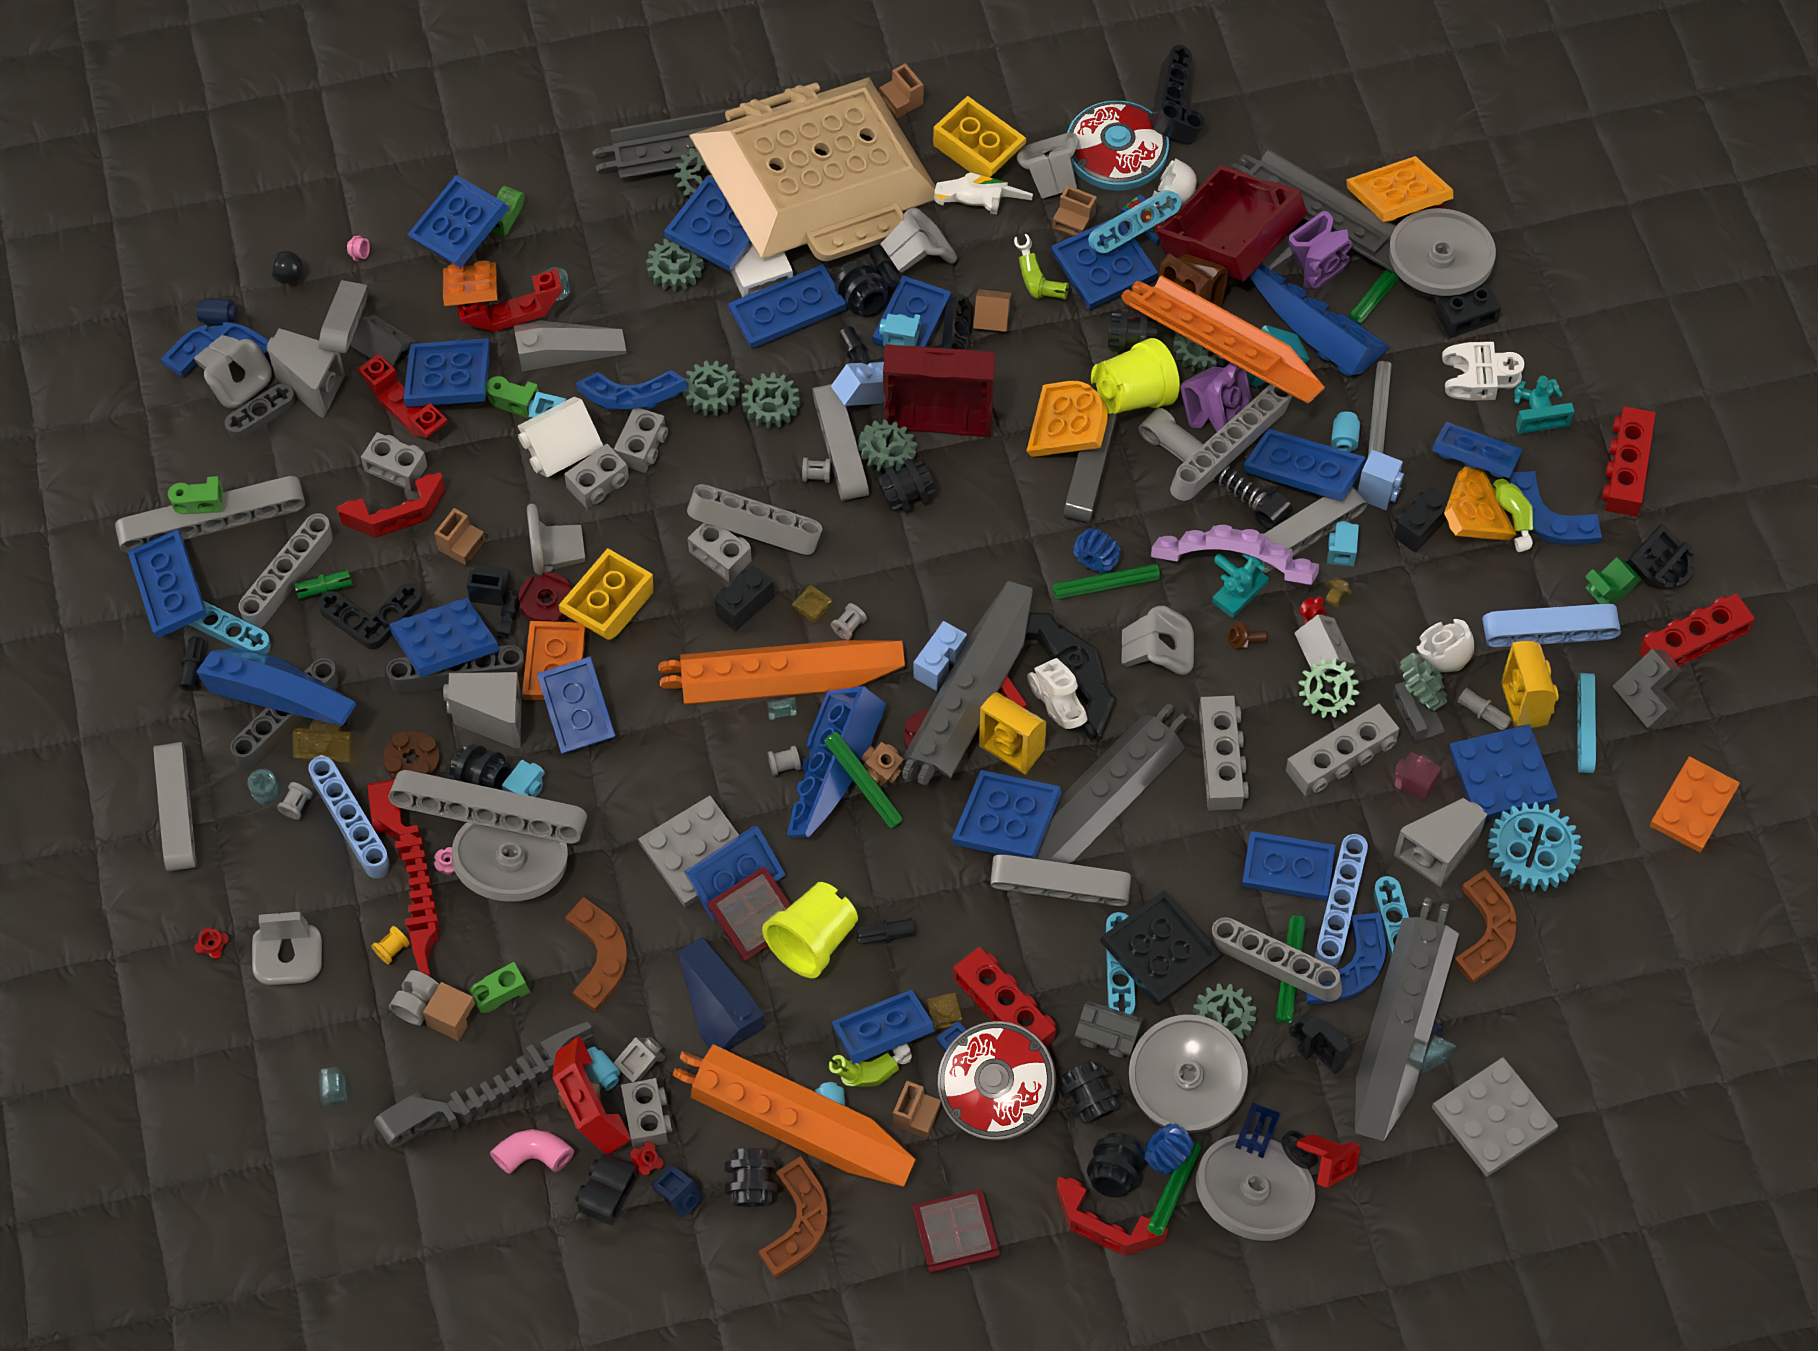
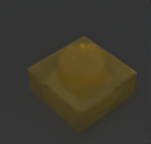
M810 584L793 602V609L815 624L832 605V599Z
M955 993L927 999V1006L934 1029L952 1026L957 1021L962 1023V1016Z

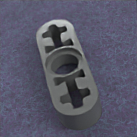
M277 384L229 414L225 419L228 435L233 439L245 438L291 409L296 402L292 387L288 384ZM282 394L284 397L287 396V399L283 400L278 398V396ZM258 407L268 409L262 416L253 414V411ZM235 423H238L239 425L242 424V427H241V428H238L237 426H233V424H235Z

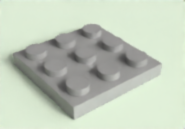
M708 796L638 838V841L682 905L686 908L699 900L684 871L738 837L739 834L712 797Z
M1504 1057L1432 1105V1109L1486 1177L1555 1132L1558 1128V1124Z

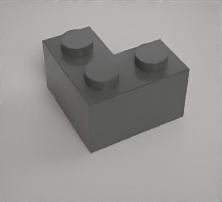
M1652 648L1612 686L1647 728L1661 729L1680 711L1663 691L1682 672L1681 668L1665 650Z

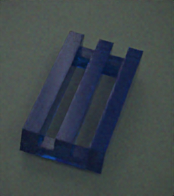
M1252 1102L1235 1148L1241 1150L1242 1146L1247 1147L1246 1152L1252 1154L1253 1150L1259 1152L1258 1157L1263 1158L1280 1113ZM1256 1111L1261 1113L1250 1140L1245 1137ZM1266 1116L1271 1117L1272 1119L1263 1143H1257Z

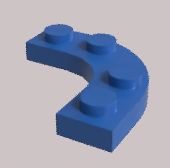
M223 322V325L212 327L203 325L188 332L178 340L161 358L162 365L183 378L196 365L194 357L221 335L232 337L239 341L242 339L254 341L266 358L269 357L267 352L269 340L248 327L236 323Z
M672 370L650 381L636 385L617 384L599 372L576 382L577 390L580 394L592 402L603 406L606 410L650 409L656 403L675 397L678 393L688 389L686 379Z
M1535 471L1512 472L1510 478H1507L1509 483L1519 487L1533 507V531L1539 534L1541 539L1561 545L1595 544L1601 542L1602 535L1598 514L1567 516L1559 515L1549 510L1543 504L1539 495Z
M1380 912L1351 916L1355 955L1349 964L1344 968L1338 969L1343 990L1341 996L1334 1001L1327 1002L1305 992L1307 1005L1335 1003L1352 999L1366 991L1375 982L1381 972L1386 954V942ZM1326 981L1322 985L1330 986L1334 981Z

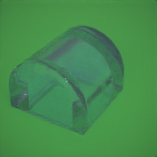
M337 1067L321 1070L318 1073L320 1103L326 1106L345 1105L347 1102L345 1076Z

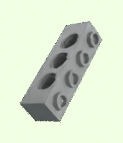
M1234 696L1200 697L1199 719L1208 811L1242 809L1243 800L1248 798V782H1243L1242 773H1246L1245 756H1240L1239 748H1243V732L1237 730V723H1241L1240 706H1235ZM1222 725L1225 726L1227 729L1219 730L1216 728V726ZM1225 750L1230 754L1221 755L1218 751ZM1229 776L1232 778V780L1226 781L1221 779L1220 777Z
M1378 704L1288 758L1286 773L1305 797L1312 792L1319 793L1327 787L1330 781L1347 776L1353 767L1358 764L1361 766L1367 764L1376 753L1381 750L1384 752L1390 750L1397 743L1400 728L1383 707ZM1369 736L1373 740L1367 741L1362 739L1361 737ZM1339 750H1347L1350 754H1341ZM1321 763L1326 765L1327 768H1319L1315 764Z

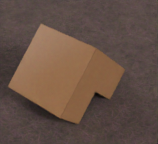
M906 63L892 70V81L879 87L880 96L896 118L924 104V84Z
M1067 185L1060 197V207L1053 218L1052 228L1071 236L1088 230L1096 215L1097 197Z
M979 289L976 295L973 328L1006 332L1011 293Z
M453 508L434 533L438 550L464 565L469 563L486 541L484 532L470 525L468 515Z
M441 982L423 1011L427 1027L460 1041L468 1027L466 1018L475 1005L474 998Z
M906 1081L893 1111V1127L928 1139L940 1111L941 1100L924 1094L923 1086Z

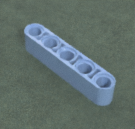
M1613 604L1495 611L1487 613L1482 618L1486 644L1489 647H1511L1513 642L1519 641L1555 644L1609 640L1621 634L1617 607Z
M326 756L315 757L309 764V772L314 787L365 872L370 877L377 879L386 876L390 871L391 865L384 845L333 761ZM328 771L326 775L318 776L320 772ZM334 793H342L339 797H331ZM347 815H355L352 819H344V817H346ZM362 836L368 837V839H366L365 841H357V839ZM375 858L382 859L379 863H370Z
M1358 834L1348 835L1342 842L1315 953L1316 959L1335 968L1339 966L1368 849L1366 839ZM1355 849L1359 854H1351L1347 850ZM1349 874L1353 877V879L1347 880L1343 878L1341 875ZM1343 899L1348 904L1340 905L1335 900ZM1329 925H1338L1341 927V930H1332ZM1331 950L1335 953V956H1327L1322 951Z

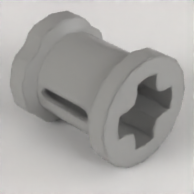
M807 457L803 458L802 482L812 479L824 480L825 483H830L831 459L812 461Z
M852 603L845 607L846 611L838 620L834 619L831 622L834 632L846 640L852 637V632L859 624H864L867 620L865 613Z
M791 746L790 750L777 753L767 752L773 776H777L778 772L794 768L796 771L801 770L796 746Z
M291 782L288 786L289 792L284 801L277 805V808L283 815L299 820L301 817L300 811L305 802L311 799L313 793L305 786Z

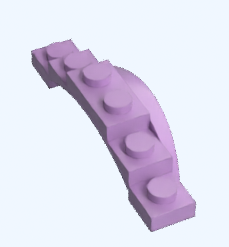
M1228 525L1213 526L1210 531L1205 533L1199 530L1186 531L1180 540H1177L1174 536L1159 537L1152 546L1151 557L1177 562L1184 553L1204 549L1236 551L1259 558L1285 573L1284 580L1312 585L1317 577L1319 564L1311 563L1308 559L1300 558L1293 560V549L1285 548L1281 544L1272 543L1267 540L1266 534H1260L1253 529L1243 531L1232 529Z

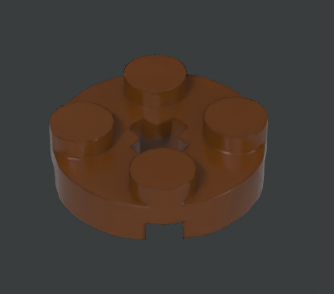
M397 732L392 736L391 741L388 742L384 749L383 763L391 779H395L397 773L403 770L434 776L440 766V753L434 738L422 732ZM409 754H415L419 759L413 760L412 764H408L405 757Z

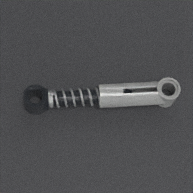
M1156 408L1138 427L1141 436L1148 443L1155 446L1159 444L1182 462H1185L1204 445L1177 425L1172 415L1163 408ZM1230 466L1225 467L1210 481L1218 480L1219 485L1226 486L1228 492L1233 491L1234 496L1241 497L1243 503L1248 502L1249 507L1254 510L1256 520L1268 530L1279 525L1292 511L1290 502L1283 495L1277 492H1272L1271 494L1260 492L1259 488L1252 486V482L1248 483L1244 480V477H1239L1237 471L1232 472L1229 469Z

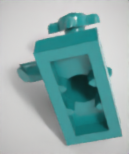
M1540 376L1536 388L1533 390L1524 388L1525 381H1521L1517 385V388L1514 390V402L1519 404L1521 398L1529 400L1531 408L1519 411L1516 421L1518 434L1571 425L1574 415L1572 403L1552 406L1549 398L1552 395H1556L1559 398L1563 395L1556 379L1548 380L1546 376Z
M1245 553L1242 556L1248 562L1239 568L1221 554H1217L1214 559L1216 565L1231 576L1226 574L1221 576L1224 586L1213 596L1212 603L1231 618H1234L1269 583V577L1260 571L1264 572L1266 569L1262 561Z

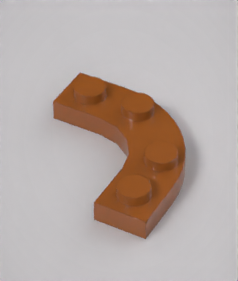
M1483 870L1462 885V891L1480 910L1486 925L1485 935L1475 945L1457 956L1453 962L1471 984L1494 970L1505 960L1512 948L1516 934L1517 920L1514 907L1503 889L1486 870Z
M583 897L565 917V921L595 945L597 960L590 973L576 987L572 994L575 999L596 1013L614 993L623 979L627 967V949L624 936L617 923L607 913Z
M801 1156L776 1171V1177L792 1198L797 1209L794 1224L782 1237L758 1251L759 1257L775 1279L807 1259L821 1242L826 1229L827 1203L824 1191Z

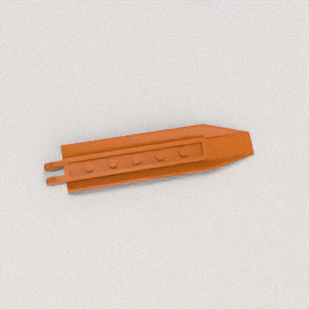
M1162 275L1155 287L1142 283V281H1136L1132 286L1133 292L1126 290L1121 295L1123 301L1131 308L1140 311L1306 403H1310L1325 389L1323 384L1288 344Z
M841 640L680 654V662L676 660L660 662L658 667L659 671L664 674L681 673L682 677L677 675L664 676L660 680V686L663 689L683 688L684 705L825 693L829 690L859 687L905 667L902 641Z
M715 1044L711 1046L704 1059L682 1051L680 1059L683 1062L700 1067L697 1075L680 1068H675L673 1072L674 1077L693 1084L691 1090L692 1099L847 1173L902 1187L905 1186L916 1159L872 1118Z

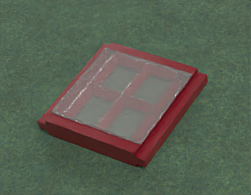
M764 866L706 903L744 962L768 947L762 932L763 924L777 912L785 911L791 906Z
M982 1188L912 1205L930 1274L1000 1257Z

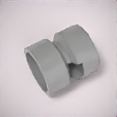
M411 970L401 985L403 991H398L389 1004V1008L404 1021L414 1025H421L425 1020L423 1011L439 984L426 974Z

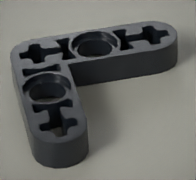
M407 583L399 587L372 616H369L334 591L321 595L318 605L324 618L364 647L378 649L392 636L390 623L405 617H411L421 606L423 598L417 585ZM414 594L415 599L408 598L405 601V595L412 596ZM336 602L338 610L331 606L327 609V603L334 604ZM390 611H395L399 614L398 618L394 621H386L384 615ZM356 615L360 618L357 624L351 626L344 623L348 616ZM377 632L378 637H370L368 639V633L375 634Z

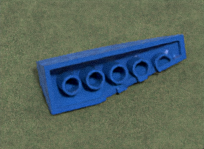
M1260 263L1249 275L1264 298L1288 326L1310 346L1315 348L1319 357L1337 364V369L1348 376L1363 374L1389 348L1388 344L1342 312L1337 315L1327 310L1329 304L1321 299L1318 301L1314 298L1306 297L1307 291L1300 286L1292 283L1286 285L1284 283L1286 278L1266 265Z
M240 648L211 651L196 671L209 693L338 726H343L356 706L355 701L281 658Z
M864 686L829 690L825 695L807 741L806 747L810 749L809 757L803 759L802 769L805 771L804 780L798 782L796 792L800 794V798L793 805L787 836L790 838L809 837L828 817L853 781L824 743L825 738L833 732H838L861 763L863 761L860 758L873 743L874 734L882 720L883 711L887 703Z

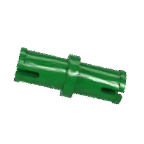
M349 569L326 576L324 573L319 574L318 578L294 583L296 591L308 589L296 593L298 599L302 600L303 598L324 594L329 591L352 587V579L340 581V579L351 576Z

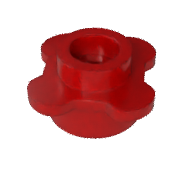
M1321 596L1316 599L1310 597L1303 602L1299 613L1306 619L1304 624L1318 614L1324 616L1326 608L1323 607L1324 598Z
M205 928L199 935L198 943L195 944L194 948L198 954L205 953L210 955L212 959H218L221 957V950L224 944L228 943L229 938L225 933L220 934L215 929Z
M646 1142L642 1148H634L630 1152L632 1165L636 1166L637 1171L642 1176H647L651 1170H658L663 1166V1160L658 1157L655 1145L652 1142Z

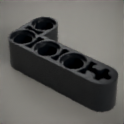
M1175 45L1161 65L1151 126L1161 135L1185 144H1191L1204 128L1206 120L1200 112L1184 106L1192 53L1183 45Z

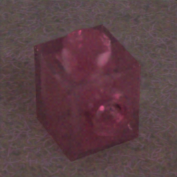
M1410 752L1406 760L1400 759L1394 770V774L1397 775L1395 787L1425 801L1438 780L1441 767L1432 763L1424 755H1416Z

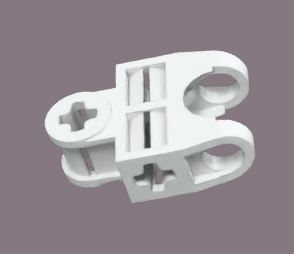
M1494 342L1462 343L1450 346L1442 352L1444 364L1454 366V368L1464 372V374L1458 375V378H1452L1445 383V392L1452 398L1496 400L1499 388L1512 389L1521 382V372L1524 369L1523 358L1514 352L1495 353Z
M1055 658L1034 668L1035 674L1033 672L1027 674L1028 682L1034 695L1045 703L1048 715L1065 729H1071L1081 726L1087 721L1084 707L1079 702L1075 693L1078 687L1076 678L1061 661Z

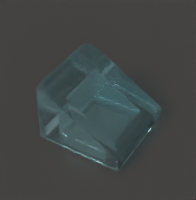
M793 696L766 701L769 719L797 714L796 700Z
M1438 1036L1434 1037L1423 1060L1421 1072L1427 1073L1451 1058L1456 1045Z

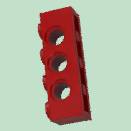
M1623 406L1621 416H1615L1612 432H1617L1616 439L1612 438L1609 448V454L1613 455V461H1608L1605 477H1610L1609 484L1604 485L1602 500H1606L1605 511L1638 516L1643 500L1656 412Z
M1737 593L1729 597L1722 596L1711 606L1705 609L1700 607L1694 610L1689 617L1683 620L1676 619L1659 632L1656 630L1649 632L1643 638L1639 653L1643 658L1652 648L1665 650L1675 663L1681 667L1749 633L1755 618ZM1714 620H1719V621H1721L1723 624H1719V623L1715 622ZM1691 631L1697 632L1700 635H1694ZM1667 643H1673V644H1675L1677 647H1672V646L1668 645Z
M979 946L953 967V980L992 1022L1001 1021L1019 1025L1033 1033L1045 1047L1055 1041L1056 1024L1047 1014L1043 1015L1036 1008L1037 1004L1028 993L1023 994L1018 989V984L1014 977L1008 972L1005 974L998 967V961L990 952L985 953ZM990 978L994 983L985 985L980 980ZM1007 998L1012 1000L1013 1003L1006 1006L1002 1005L999 1001ZM1022 1019H1028L1032 1024L1030 1026H1022L1018 1022Z

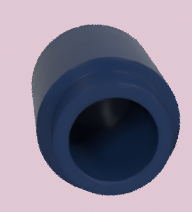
M206 298L204 301L198 302L197 319L199 322H204L205 325H223V322L233 323L238 319V307L230 299Z

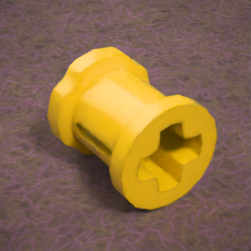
M392 926L390 933L379 943H373L371 947L382 961L390 964L392 957L403 947L407 948L410 946V942L397 927Z

